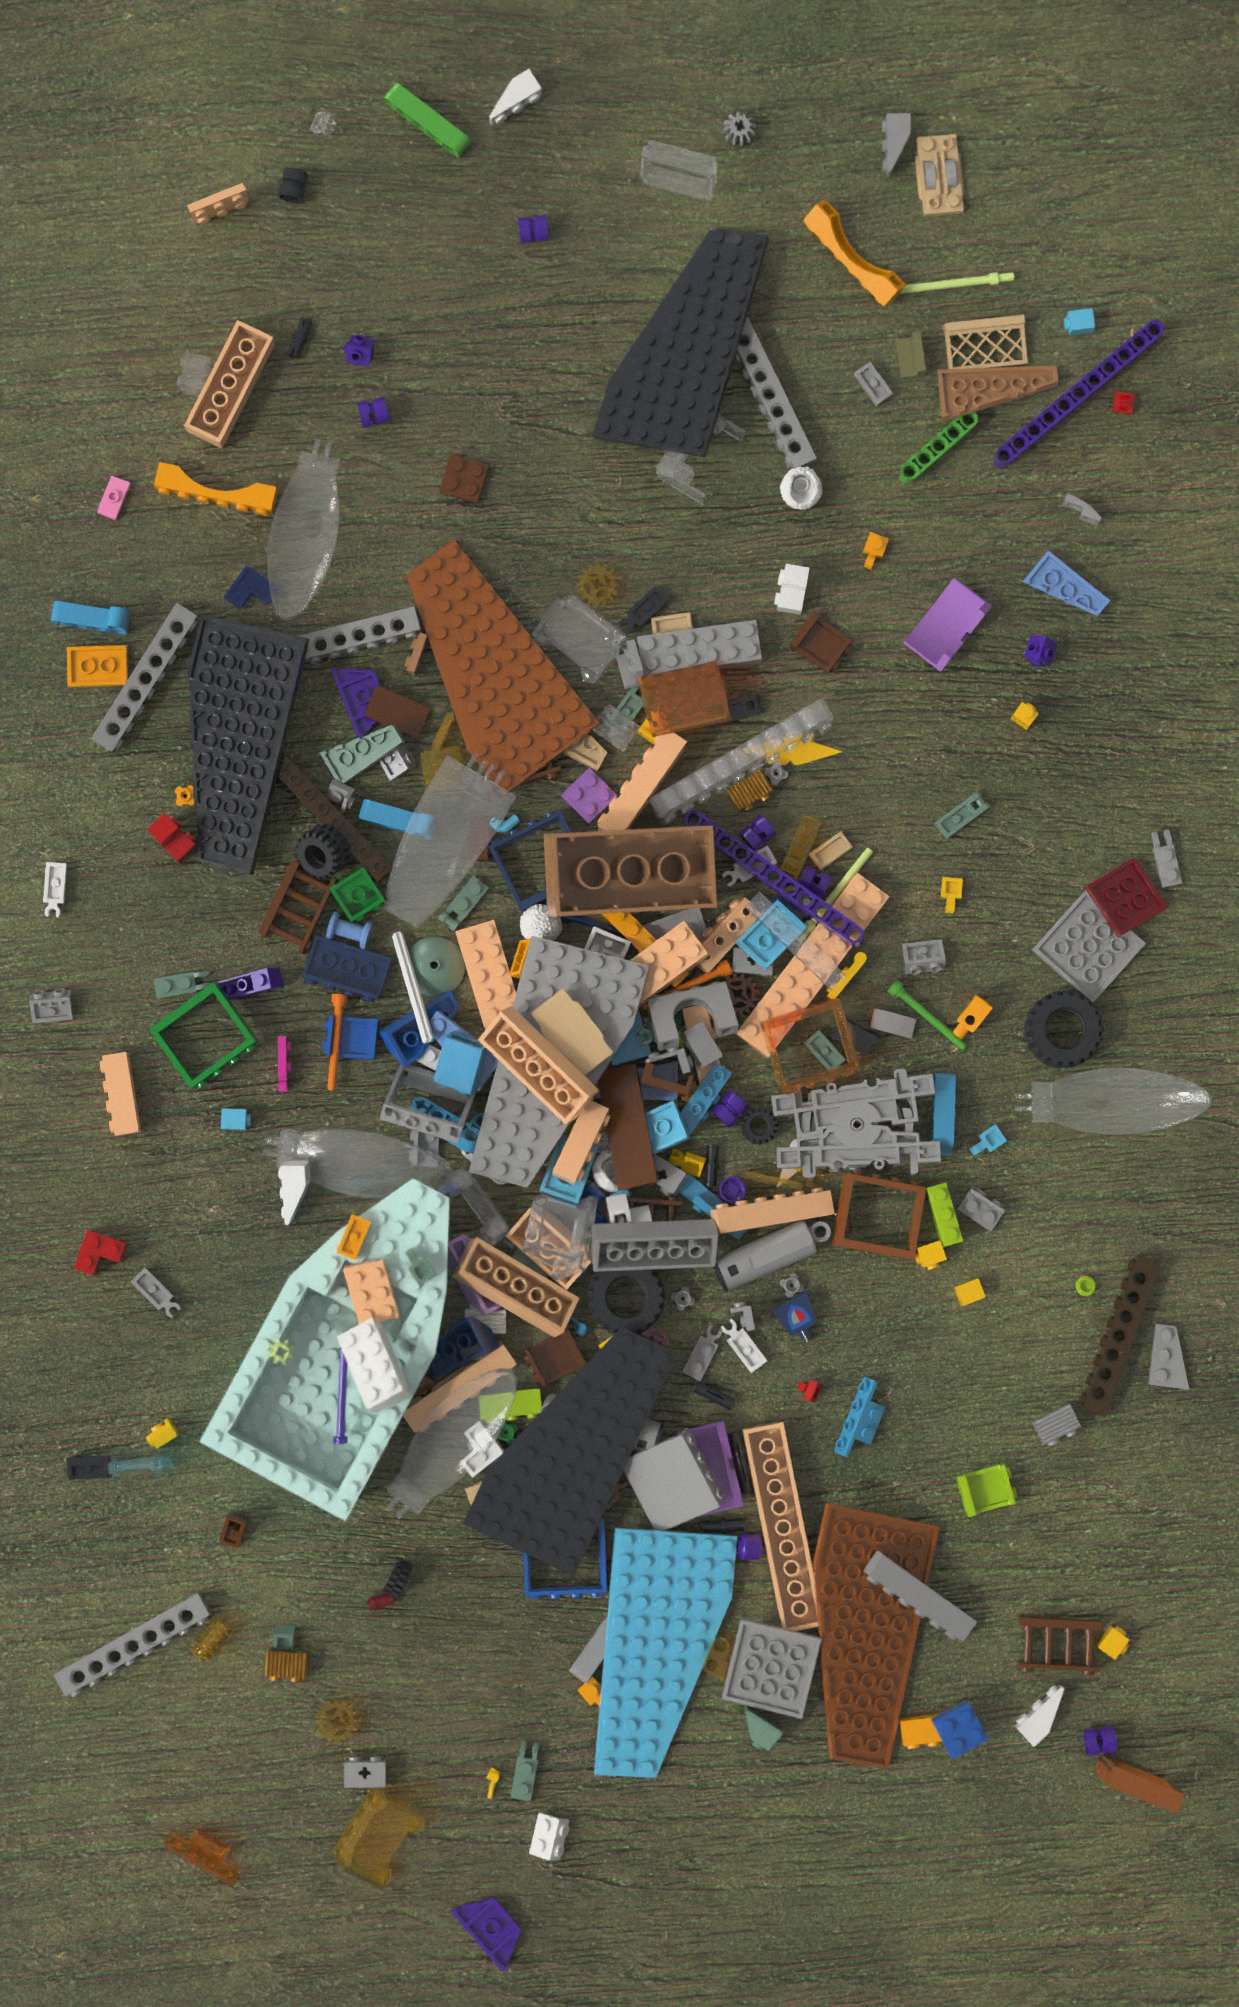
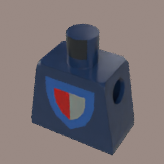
M803 1292L771 1309L790 1336L799 1333L804 1343L815 1338L809 1327L817 1322L807 1292Z

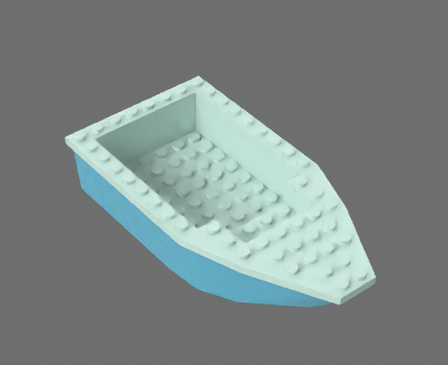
M411 1179L359 1216L370 1221L371 1225L356 1260L336 1253L347 1227L346 1225L337 1231L289 1276L200 1442L346 1521L436 1353L447 1290L450 1198L415 1179ZM413 1248L420 1260L426 1257L436 1272L435 1276L421 1285L417 1284L408 1270V1267L413 1264L405 1252ZM384 1258L400 1316L399 1318L382 1321L381 1323L412 1395L375 1414L367 1410L348 1365L345 1436L348 1437V1443L336 1444L333 1442V1437L337 1435L341 1347L337 1337L359 1325L343 1268L344 1266ZM277 1338L282 1343L287 1339V1346H293L294 1348L289 1351L293 1358L287 1357L285 1359L286 1364H283L282 1360H278L275 1364V1357L268 1355L270 1352H273L269 1345L275 1346ZM279 1346L278 1351L275 1353H279L280 1356H284V1352L287 1351V1349H283L282 1346Z

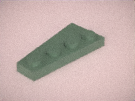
M390 725L367 736L359 737L346 744L320 752V755L335 780L342 784H347L401 746L405 741L397 727Z

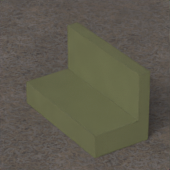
M921 332L912 333V336L909 338L895 339L901 379L924 376L926 366Z

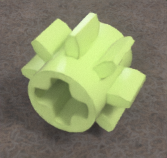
M277 1338L275 1346L269 1345L273 1352H270L268 1355L275 1357V1364L278 1360H282L283 1364H286L285 1359L287 1357L293 1358L289 1351L294 1348L293 1346H287V1339L282 1343ZM279 1346H282L283 1349H287V1351L284 1352V1356H280L279 1353H275L278 1351Z

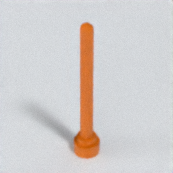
M727 960L721 961L716 966V969L709 973H705L660 995H669L671 992L678 990L681 992L690 990L692 987L699 986L718 976H730L733 974ZM647 1002L641 1006L642 1009L647 1010Z
M332 994L331 1000L335 1011L328 1077L329 1091L336 1089L342 1013L345 1004L348 1002V995Z

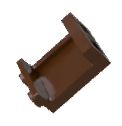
M815 611L812 612L789 645L827 674L831 670L835 671L841 663L839 658L842 654L846 656L853 647L850 644L852 638H847L823 621Z
M646 1063L641 1080L642 1086L685 1098L688 1097V1094H693L696 1081L692 1080L693 1075H689L686 1086L651 1077L654 1064Z
M568 1328L562 1334L556 1337L551 1336L525 1350L526 1355L523 1356L527 1366L530 1367L532 1365L535 1371L532 1375L537 1385L542 1384L543 1387L586 1365Z

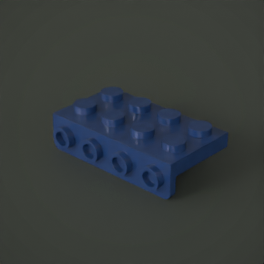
M314 935L301 977L305 979V983L315 986L316 983L324 984L323 988L331 991H335L336 988L344 990L343 994L351 997H354L355 994L363 996L362 1000L374 1003V1000H380L392 958Z

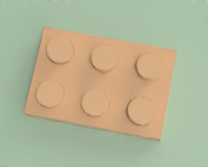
M243 183L187 206L194 224L199 223L201 225L209 222L215 216H225L230 210L242 209L250 202Z
M384 1258L344 1266L343 1271L359 1325L370 1318L380 1322L399 1318L400 1313Z

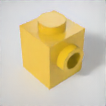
M940 1240L916 1248L915 1260L917 1265L921 1264L922 1267H927L930 1270L939 1267V1262L947 1260Z
M1109 1626L1096 1646L1116 1660L1119 1654H1124L1128 1649L1129 1639L1125 1637L1127 1633L1120 1627L1116 1626L1114 1629Z

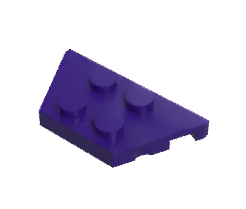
M331 667V672L358 738L364 737L377 723V721L364 716L369 703L368 699L371 698L375 686H380L374 670Z
M495 1897L452 1908L451 1913L503 1972L506 1969L521 1927Z

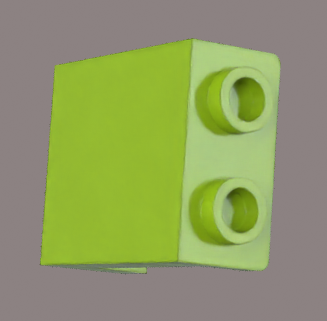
M1003 1463L955 1476L967 1517L1016 1504L1017 1493L1015 1487H1011L1009 1479H1012L1009 1467H1005Z

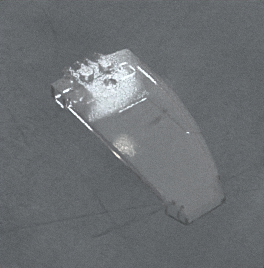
M473 754L467 766L448 755L445 757L416 806L397 850L387 885L383 909L416 929H419L433 916L468 874L517 799L516 795L499 786L506 773L505 771L499 772L495 782L489 780V777L494 772L495 765L491 764L484 776H482V773L488 761L484 760L477 772L471 769L477 761L478 755Z

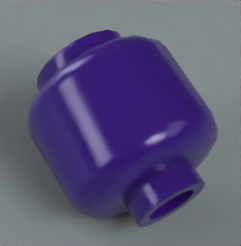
M743 1533L737 1538L736 1555L741 1560L756 1561L765 1553V1542L762 1541L758 1534Z

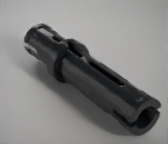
M740 1431L728 1433L732 1450L731 1455L734 1458L741 1494L753 1492L754 1489L745 1456L747 1451L746 1448H743Z

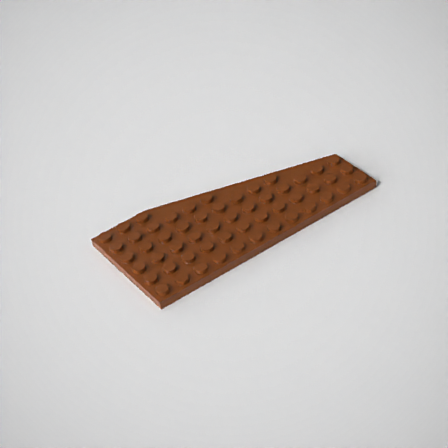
M454 539L406 575L467 751L503 797L507 796L600 725Z
M829 1503L825 1505L813 1561L818 1630L819 1637L821 1638L820 1653L829 1758L884 1769L889 1768L920 1616L914 1613L916 1608L910 1605L907 1608L898 1601L899 1596L894 1594L892 1597L883 1591L884 1586L878 1583L876 1586L867 1579L868 1574L863 1570L876 1551H879L922 1583L928 1585L939 1526Z

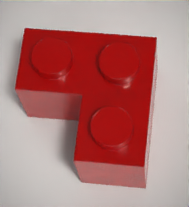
M163 813L147 831L181 863L197 847L193 843L196 839L188 831L184 834L179 829L182 825L172 815L168 817Z
M87 1230L74 1269L90 1275H97L103 1257L122 1263L129 1243Z

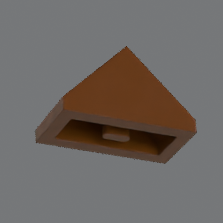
M232 1511L229 1512L226 1516L219 1541L239 1548L250 1518Z

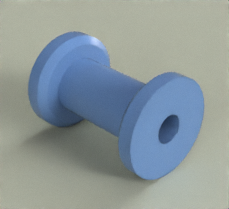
M334 911L329 922L326 938L332 939L334 935L359 941L360 948L365 950L370 939L373 923L367 922L365 926L344 921L339 919V913Z

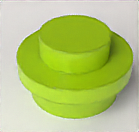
M1082 1276L1076 1281L1075 1288L1080 1295L1089 1296L1094 1293L1096 1283L1093 1278Z

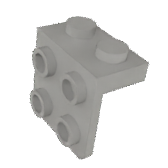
M679 1046L667 1049V1053L660 1055L659 1052L650 1054L648 1059L645 1060V1064H655L677 1057L683 1076L691 1074L690 1069L693 1068L690 1055L686 1056L684 1048L679 1049Z

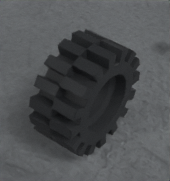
M754 1108L742 1120V1133L751 1143L762 1145L775 1137L778 1131V1121L770 1110ZM757 1118L764 1119L767 1123V1130L763 1134H757L752 1130V1122Z
M399 1558L383 1592L398 1598L413 1568V1564Z

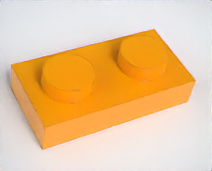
M352 1214L336 1253L356 1260L371 1222Z

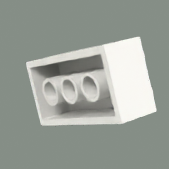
M370 1318L337 1337L367 1410L378 1414L412 1395L383 1324L380 1321Z

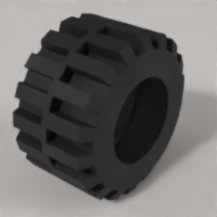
M319 824L297 840L298 845H296L295 850L298 853H296V856L300 860L299 864L312 877L328 879L348 865V861L351 858L349 856L351 854V849L348 848L349 842L345 840V835L341 834L338 828L334 829L333 825Z

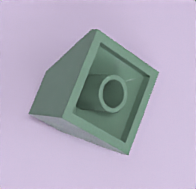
M746 1705L744 1711L750 1738L754 1741L752 1745L761 1751L764 1748L769 1751L781 1737L782 1729Z

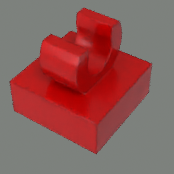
M1115 391L1112 412L1132 415L1135 394Z
M810 1380L808 1385L800 1382L797 1389L805 1392L803 1399L816 1403L823 1384Z

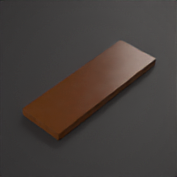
M633 1064L604 1071L598 1083L602 1105L609 1108L608 1115L611 1116L606 1127L618 1191L659 1183L637 1065Z

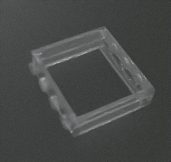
M649 140L648 145L643 146L640 169L643 185L712 202L717 182L719 158ZM654 163L706 176V179L654 166Z

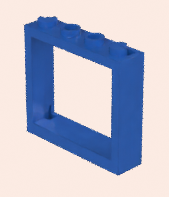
M601 1517L597 1526L599 1532L601 1585L531 1588L530 1555L523 1553L525 1596H529V1599H542V1595H550L551 1599L562 1598L564 1594H570V1598L583 1597L582 1594L591 1593V1597H597L607 1593L604 1517Z

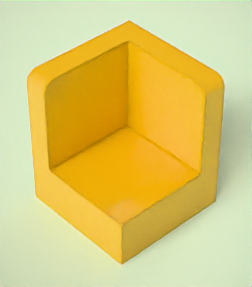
M978 1278L954 1287L961 1306L985 1298V1293Z

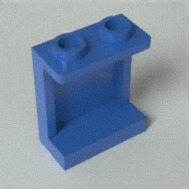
M329 1015V1019L325 1020L324 1030L328 1031L327 1039L323 1040V1051H326V1056L331 1055L334 1015ZM342 1017L339 1057L375 1060L379 1020Z

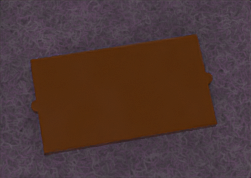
M376 685L371 698L368 699L369 703L364 716L386 726L395 725L398 731L418 739L423 726L426 725L425 720L430 708Z

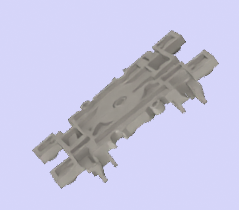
M897 1069L894 1071V1079L881 1081L879 1078H876L877 1084L874 1087L868 1086L866 1079L861 1084L841 1086L839 1090H837L834 1083H829L826 1087L827 1092L822 1089L811 1090V1093L807 1094L808 1102L805 1103L802 1101L800 1084L793 1086L794 1093L771 1096L774 1117L794 1115L797 1131V1147L777 1148V1169L803 1168V1176L812 1180L816 1176V1169L826 1170L825 1167H829L831 1170H834L836 1162H841L844 1165V1170L848 1166H869L872 1162H874L877 1170H882L885 1165L884 1161L889 1165H893V1167L905 1165L906 1155V1157H910L911 1176H915L918 1173L919 1163H941L940 1141L919 1142V1133H913V1122L914 1125H919L915 1098L935 1095L933 1075L926 1074L907 1078L905 1069ZM907 1100L910 1108H902L904 1119H902L900 1108L896 1102ZM812 1113H814V1114H813V1119H812V1132H811V1131H810V1122H811ZM859 1121L861 1127L855 1128L853 1126L854 1122ZM892 1121V1128L904 1126L905 1124V1132H893L888 1126H878V1123Z

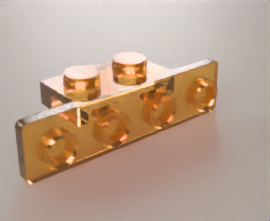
M197 1827L194 1829L188 1842L170 1832L162 1844L170 1852L177 1854L189 1863L198 1866L205 1872L214 1875L231 1886L235 1885L241 1874L237 1869L224 1863L232 1847Z

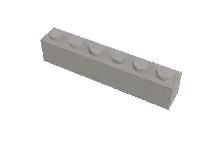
M876 1551L863 1570L868 1574L867 1579L876 1586L878 1583L884 1586L883 1591L892 1597L894 1594L899 1596L898 1601L907 1608L910 1605L916 1608L914 1613L923 1619L925 1616L930 1618L931 1621L929 1623L938 1630L941 1627L947 1630L945 1634L954 1641L958 1638L964 1642L977 1623L972 1617L879 1551Z

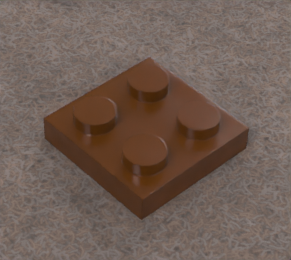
M450 454L439 492L478 504L489 465Z

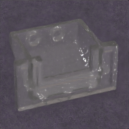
M544 1194L533 1198L523 1251L552 1267V1278L560 1280L585 1271L598 1199L594 1196H589L575 1204Z

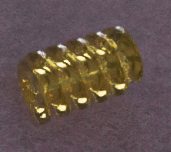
M216 1617V1621L208 1620L211 1627L204 1625L205 1634L198 1633L201 1640L193 1639L195 1647L188 1645L189 1650L203 1662H206L205 1659L210 1660L212 1658L209 1652L216 1653L217 1649L215 1646L221 1647L220 1639H227L225 1633H232V1629L218 1617Z

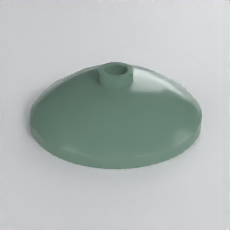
M427 937L418 941L409 950L421 994L438 997L449 990L452 992L461 983L465 973V962L460 949L450 940L443 937ZM432 962L438 963L436 969L430 967Z

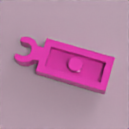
M278 1036L279 1092H288L287 1078L288 1073L292 1071L291 1061H288V1053H291L292 1044L291 1041H288L287 1036Z

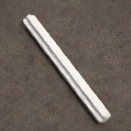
M395 932L392 939L422 1042L429 1043L433 1041L434 1037L405 938L402 932Z

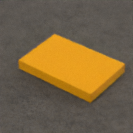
M128 646L67 647L68 687L124 686L128 680Z

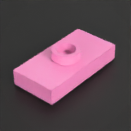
M111 476L97 513L117 520L131 483Z

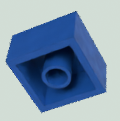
M967 1700L931 1718L939 1737L952 1759L989 1740Z

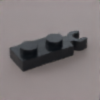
M654 586L626 612L629 618L621 620L619 627L628 624L630 628L626 631V635L631 634L635 625L641 628L669 602V599Z

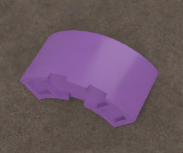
M953 578L924 618L905 639L904 644L941 672L969 638L970 635L967 632L969 634L972 633L991 609L992 605L957 578Z
M724 1422L688 1429L695 1437L696 1446L703 1453L708 1469L713 1472L715 1483L722 1489L724 1494V1502L719 1508L700 1516L742 1507V1497Z

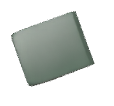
M276 1624L274 1628L273 1650L294 1651L295 1625Z

